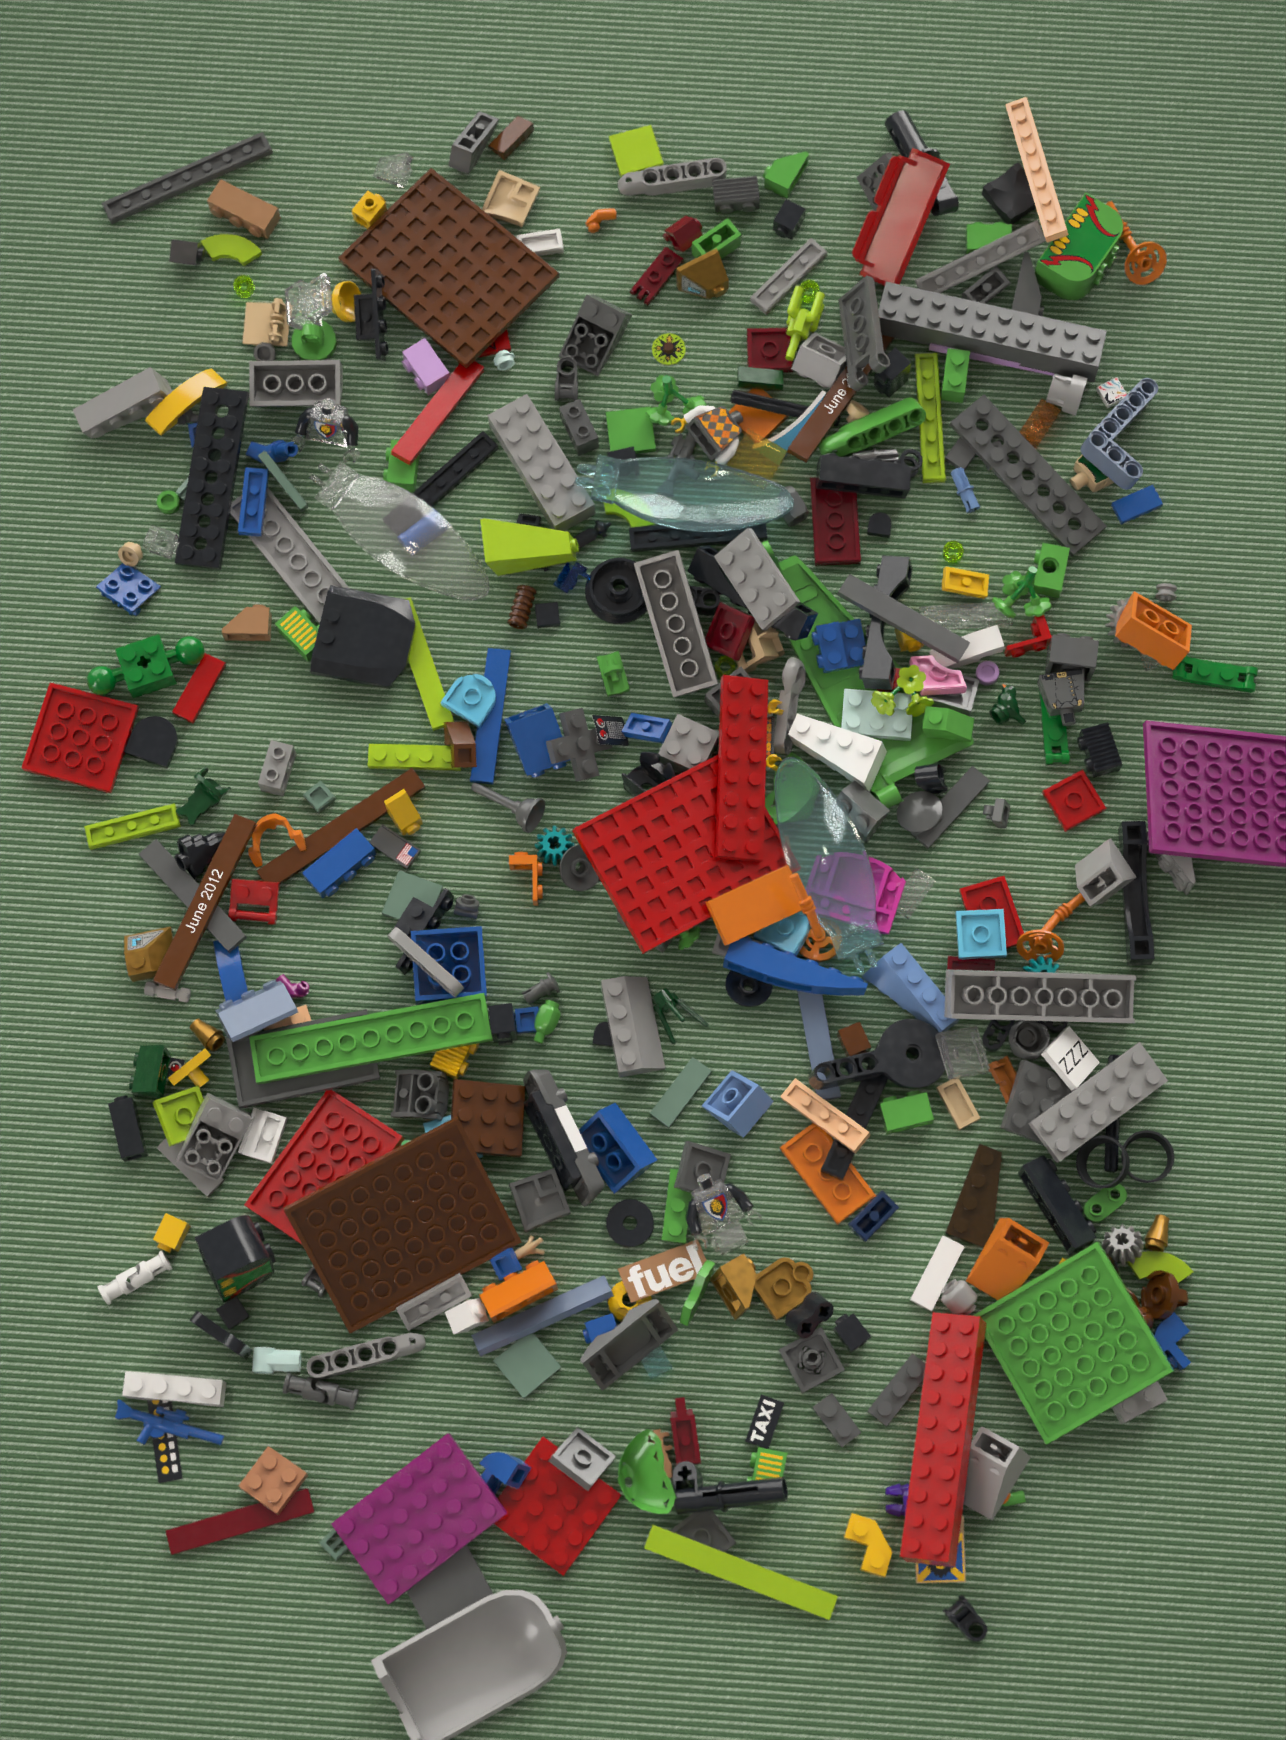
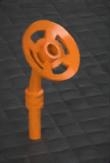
M1113 201L1106 203V205L1118 212ZM1123 222L1120 240H1123L1130 250L1125 261V274L1135 284H1149L1156 280L1164 271L1167 262L1166 252L1163 247L1155 242H1144L1137 245L1131 236L1130 228L1126 227L1127 222ZM1147 247L1146 250L1140 251L1141 248ZM1154 250H1157L1159 254V262H1156L1157 258L1153 252ZM1130 262H1131V268H1132V270L1134 271L1133 275H1132V273L1130 272V267H1129ZM1150 268L1154 269L1148 276L1141 277V272H1146Z
M794 873L790 876V879L800 899L798 903L801 905L802 912L807 915L812 928L805 941L811 951L802 946L799 952L805 958L816 962L829 960L836 956L842 947V932L833 921L817 918L816 906L811 896H808L799 874ZM828 925L834 929L837 937H833L832 931L827 927ZM808 938H812L813 944L810 943ZM829 943L834 946L828 952L819 954V949L826 947Z
M1081 892L1067 904L1063 903L1062 906L1055 909L1053 916L1041 930L1028 931L1018 938L1016 947L1021 957L1027 961L1030 959L1036 961L1037 957L1041 956L1037 954L1051 952L1052 954L1044 955V959L1049 957L1055 962L1061 958L1064 953V943L1059 936L1051 931L1060 921L1063 922L1065 918L1072 915L1073 910L1085 901ZM1051 938H1054L1057 941L1058 947L1053 945V941ZM1023 941H1029L1031 948L1029 951L1025 949Z

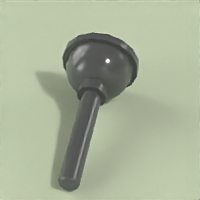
M476 782L471 786L472 791L511 809V812L515 814L517 823L526 833L534 831L542 819L545 801L541 798H527L522 802L519 800L515 802Z

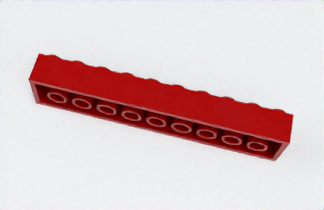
M932 1313L900 1557L906 1562L954 1568L956 1566L986 1332V1323L980 1316Z

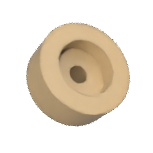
M851 400L846 407V411L849 413L846 420L849 423L869 415V411L862 404Z
M132 542L125 543L118 550L121 562L130 567L137 565L143 557L141 547Z

